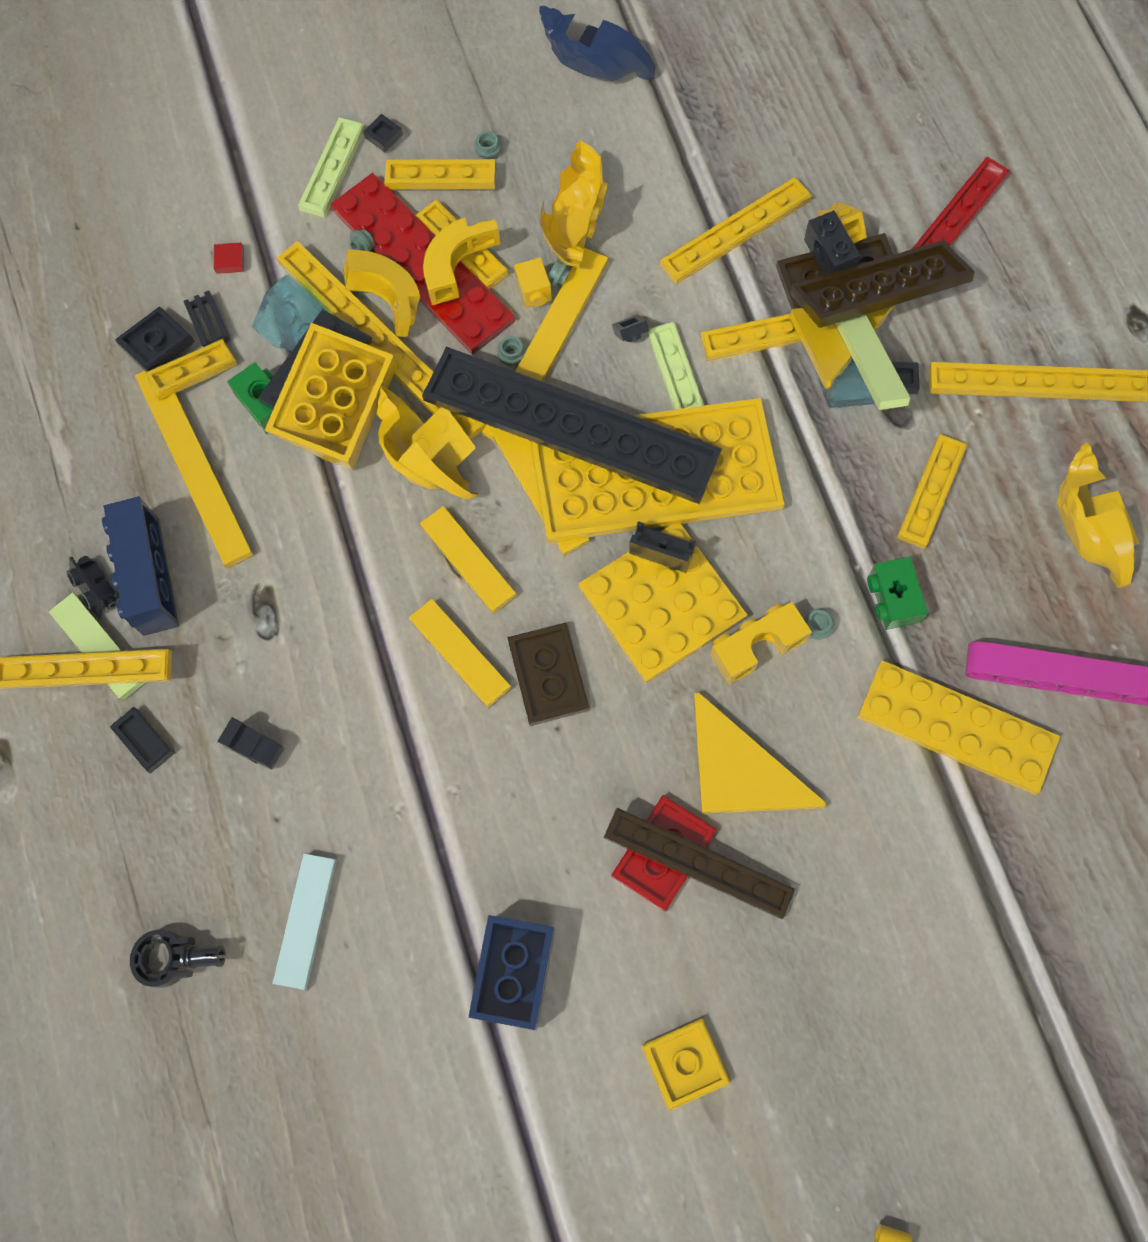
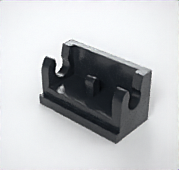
M638 521L635 535L632 534L629 542V554L687 573L697 541L690 539L688 542L644 527V523Z

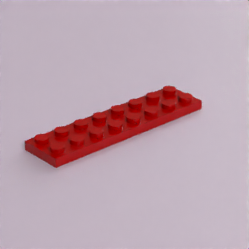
M373 172L330 203L332 211L352 232L364 229L371 235L375 243L372 250L373 253L393 260L410 274L418 287L419 301L471 355L475 354L515 322V316L461 261H459L454 270L459 298L432 305L424 277L423 264L427 248L435 235Z

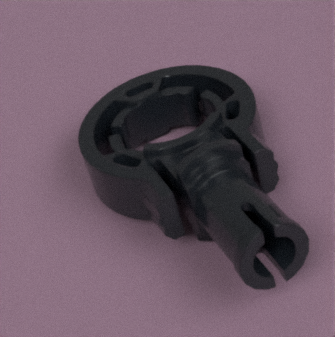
M152 930L142 935L134 944L130 954V969L134 978L139 983L148 987L165 988L175 984L180 978L193 976V971H178V969L222 967L225 963V958L212 956L226 955L223 945L179 947V945H195L194 938H182L178 934L166 930ZM152 944H165L169 952V960L164 968L165 970L159 974L153 973L148 965L149 954L154 949ZM145 974H148L149 977L158 978L157 982L150 980Z

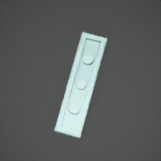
M303 854L272 984L307 991L337 860Z

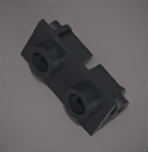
M72 556L69 557L67 577L73 587H79L86 608L88 610L93 609L98 619L101 618L102 608L112 609L116 607L118 595L108 580L96 584L97 581L104 579V574L93 558L83 556L76 563Z

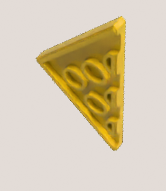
M896 305L866 314L874 331H877L886 320V316L895 309ZM803 308L791 309L790 319L825 389H829L836 377L841 375L851 363L852 356L835 324L818 328Z
M694 693L701 814L824 809L826 807L825 802L713 704L700 693Z

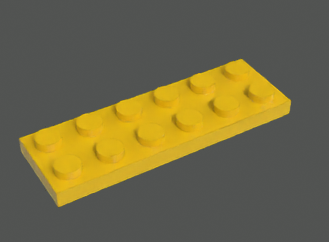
M883 660L880 661L857 715V718L1035 796L1040 793L1060 736Z

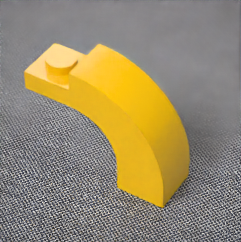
M465 217L458 219L439 231L430 242L425 253L423 270L432 305L459 298L454 270L463 257L470 253L501 244L496 219L480 221L469 227Z
M346 249L343 267L345 290L369 292L384 299L393 312L396 336L407 337L410 325L414 326L420 299L419 290L413 278L399 264L385 256L369 251Z

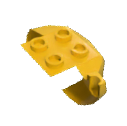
M581 140L575 144V150L571 152V165L560 172V189L552 203V215L544 211V201L540 212V224L545 242L554 255L562 262L575 267H580L585 251L582 248L585 246L587 237L592 239L597 226L596 221L598 215H601L605 202L604 197L608 188V183L604 182V178L602 181L601 156L590 145Z
M381 386L376 413L382 420L378 432L379 443L393 468L410 483L423 489H444L465 500L477 497L478 493L469 491V481L464 480L457 469V466L476 447L449 410L441 407L424 424L400 397Z
M1086 442L1075 454L1073 461L1067 468V475L1059 489L1057 499L1058 510L1065 530L1080 557L1090 563L1108 568L1110 570V577L1116 587H1126L1131 584L1134 571L1133 545L1140 543L1119 491L1090 498L1087 484L1107 478L1098 470L1096 457L1092 453L1091 446Z

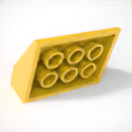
M311 323L265 431L326 461L353 471L377 415V400L380 394V387L388 389L396 371L397 363L394 355Z

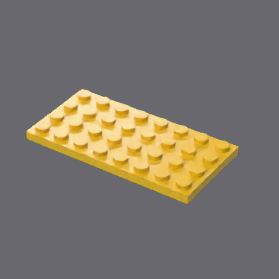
M761 398L633 415L722 448L700 505L530 441L547 543L635 531L638 521L643 522L644 527L657 528L783 510L785 505Z

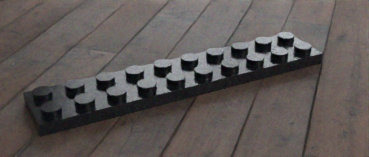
M447 346L422 394L423 401L699 505L722 448Z

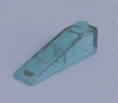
M284 275L265 293L252 328L272 346L292 351L323 308L288 275Z

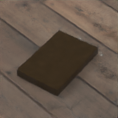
M566 622L507 637L529 726L590 711Z

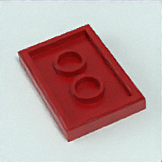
M664 795L661 796L646 820L705 848L717 831L716 828ZM628 849L611 874L612 878L664 912L667 911L687 879V876Z

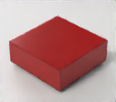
M242 242L214 244V270L216 274L244 272V246Z

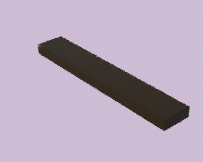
M620 808L615 809L603 836L604 839L778 919H784L795 888Z

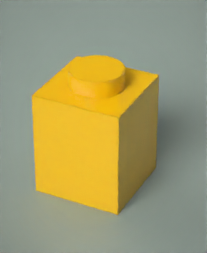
M541 257L514 265L515 280L525 308L539 307L546 302L552 301L551 285Z

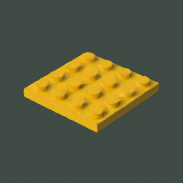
M681 524L670 525L661 531L688 542L691 539ZM697 546L687 573L631 555L627 552L578 583V588L645 684L745 621L748 617L747 613Z

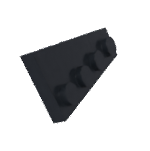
M324 309L320 311L312 322L367 345L372 343L371 336ZM307 331L258 397L259 403L271 410L274 409Z

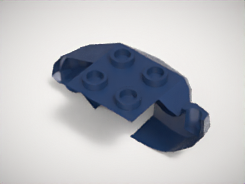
M544 5L539 7L541 21L545 29V35L551 43V49L560 63L583 75L610 82L622 79L633 72H636L637 76L642 79L651 80L654 77L656 66L649 53L630 32L622 27L603 20L599 28L587 25L579 41H574L568 38L566 32L575 14L563 15L555 8H548Z

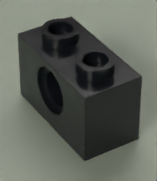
M835 210L808 220L804 241L823 275L859 264L861 255Z

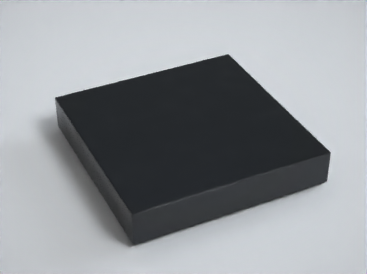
M160 306L115 339L118 346L145 372L168 363L195 342L193 337Z

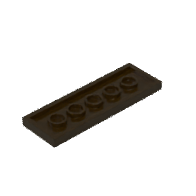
M942 240L792 284L791 295L818 328H822L973 282L975 271Z

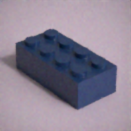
M140 496L103 505L105 517H102V526L105 533L109 535L110 544L106 546L110 561L114 564L115 572L111 573L114 588L119 592L120 600L116 601V607L120 618L125 619L132 628H135L143 636L179 627L159 518Z

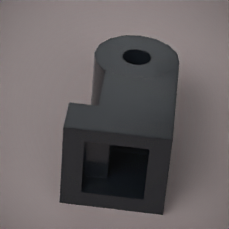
M231 717L217 741L226 749L270 770H273L285 749L276 741L255 731L234 717Z

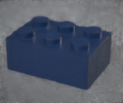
M488 915L468 1018L538 1030L555 936L554 927Z

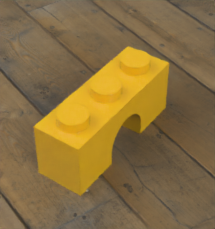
M792 601L784 606L782 603H779L767 610L765 617L759 620L752 618L739 627L740 631L733 635L725 633L715 639L710 656L727 683L731 685L756 671L759 662L751 649L754 643L768 641L776 646L781 655H784L807 642L812 631Z

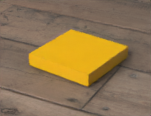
M703 1018L641 1045L668 1111L731 1083Z

